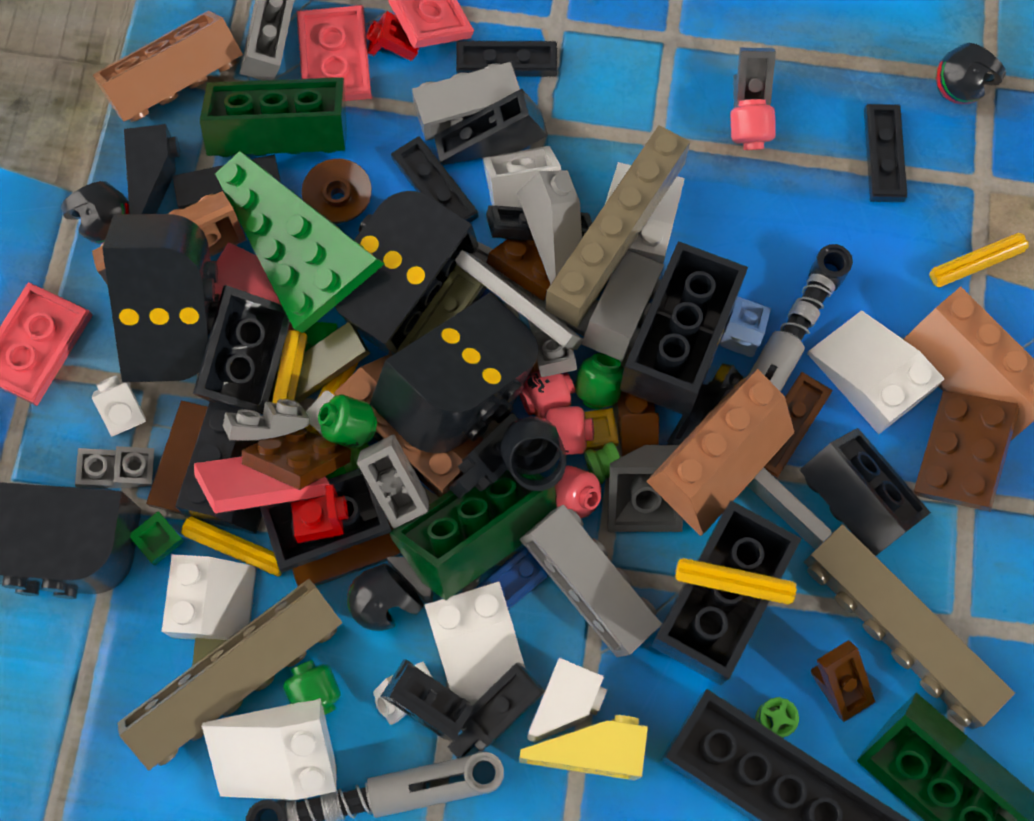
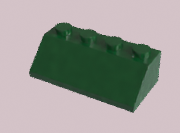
M344 77L207 83L199 120L206 155L230 157L236 155L239 151L245 155L253 154L256 156L273 153L295 155L302 152L333 153L345 151L347 128Z
M507 469L491 486L486 487L481 492L474 486L468 493H465L458 499L451 490L429 504L428 512L393 529L390 532V537L421 582L444 600H448L520 547L523 543L519 539L552 510L557 508L555 486L544 491L528 490L521 486ZM519 473L522 477L529 480L545 478L540 474L526 475Z
M917 692L891 716L857 759L860 765L924 821H1034V792Z

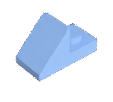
M737 297L721 340V346L745 356L753 357L765 334L771 308Z

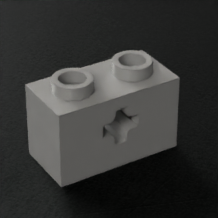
M394 434L360 451L357 464L393 529L428 512L429 497Z

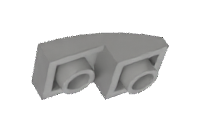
M553 315L555 318H557L559 321H561L564 325L567 326L566 321ZM529 321L530 330L538 344L537 362L541 377L577 370L573 350L563 347Z
M280 399L277 403L265 402L263 416H260L255 411L245 409L238 410L237 413L225 412L223 428L229 440H261L283 436L309 426L310 418L298 402Z
M116 446V450L78 448L75 486L76 488L152 486L154 448Z

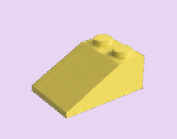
M615 715V719H612V721H604L521 749L519 763L635 781L642 777L648 727L638 725V718Z

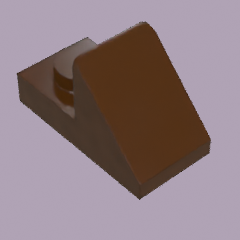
M622 391L620 399L616 403L621 457L644 445H659V414L655 413L654 403Z
M850 640L817 659L818 665L811 669V674L843 722L875 703L859 650Z

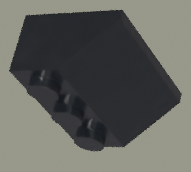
M227 285L223 286L193 394L209 402L212 401L252 410L263 415L265 402H268L290 324V320L281 304Z
M210 401L175 507L187 518L192 516L207 523L256 534L262 517L260 506L214 513L194 475V463L242 457V450L259 441L229 440L223 428L225 412L237 413L238 410L242 409Z
M859 428L829 443L800 469V472L805 476L807 485L814 492L821 495L829 505L832 515L838 521L843 522L851 533L875 556L931 513Z
M360 468L328 480L329 485L333 484L338 497L344 496L347 503L348 519L342 520L343 535L298 543L294 536L291 502L294 501L260 506L281 573L392 532L387 516Z

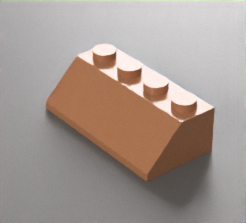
M208 10L92 76L118 116L124 122L129 119L131 122H135L145 117L149 113L148 108L157 103L165 105L175 100L179 96L177 92L187 86L195 88L208 80L206 75L217 69L219 72L230 69L236 65V59L243 54L223 17Z
M223 191L217 194L206 195L197 203L187 208L176 209L168 213L188 218L201 228L208 240L210 257L222 252L228 242L237 245L247 240L237 216ZM103 243L99 248L92 250L95 267L107 284L102 250Z
M961 286L940 303L903 339L919 350L945 378L938 386L942 391L1017 403L1019 413L1011 440L1034 421V358Z
M388 354L361 366L334 392L335 396L344 394L370 404L384 362L391 356ZM373 408L374 415L377 418V429L373 438L379 442L394 434L418 479L439 497L450 491L449 487L464 474L458 466L463 462L462 459L483 440L482 437L475 441L468 439L456 449L446 453L424 452L410 445Z
M759 369L755 370L735 385L646 481L700 536L719 518L730 500L734 501L795 433L785 396Z

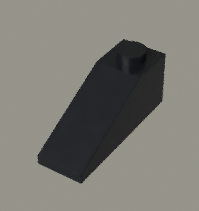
M520 89L434 135L439 161L441 164L447 165L518 152L547 137L548 134L541 109L523 89Z
M166 124L124 129L129 214H157L173 179L172 176L176 172L175 158L180 157L178 139L176 136H171Z

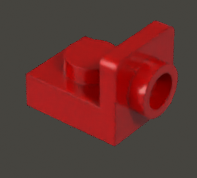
M386 11L378 22L374 20L368 29L366 39L370 41L368 54L375 56L380 48L383 47L410 61L417 56L419 48H413L395 14Z
M333 484L325 485L326 496L291 502L294 536L298 543L344 534L342 520L348 519L347 503L344 496L338 497Z

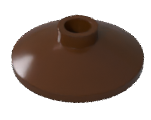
M330 159L317 164L308 172L302 184L303 200L334 224L349 222L360 216L369 205L372 195L371 182L365 170L358 164L346 159ZM337 193L344 194V197L341 199H332Z

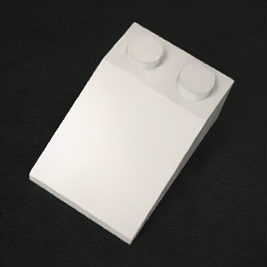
M618 162L606 202L631 165ZM676 177L631 245L630 251L661 264L664 263L685 178Z
M862 310L807 353L878 434L930 395L945 379L919 350Z
M500 582L454 595L448 600L441 599L425 604L450 690L469 701L470 705L475 704L514 664L520 663L525 668Z
M321 698L314 701L299 702L203 722L202 728L220 797L299 800L336 792L337 766Z

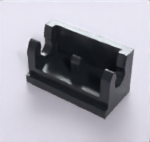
M403 659L380 696L444 740L450 741L457 739L458 733L473 709L469 701L455 694L414 666L407 659Z

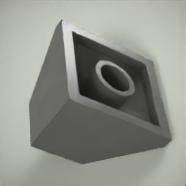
M644 445L610 463L608 532H682L683 518L646 482L679 445Z

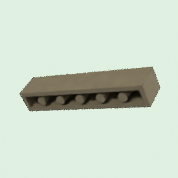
M658 125L547 289L546 311L576 328L579 326L684 167L690 145L689 140Z
M843 524L804 561L809 567L807 569L809 575L820 585L826 584L836 594L835 600L847 612H854L864 622L863 628L872 638L877 641L882 640L892 649L891 655L894 660L905 669L911 668L921 678L920 684L923 689L934 698L940 697L950 707V715L960 725L964 727L969 726L971 729L985 726L1015 694L997 674Z
M310 579L306 580L117 722L119 736L148 771L157 764L162 766L176 756L179 747L190 739L194 741L204 735L203 722L216 720L221 715L228 716L235 712L243 703L242 699L254 690L261 691L270 685L275 678L274 675L284 667H292L299 663L305 657L306 651L314 644L329 640L337 632V627L342 624V621Z

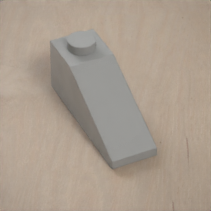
M568 170L539 171L517 193L550 284H552L582 239L580 201Z

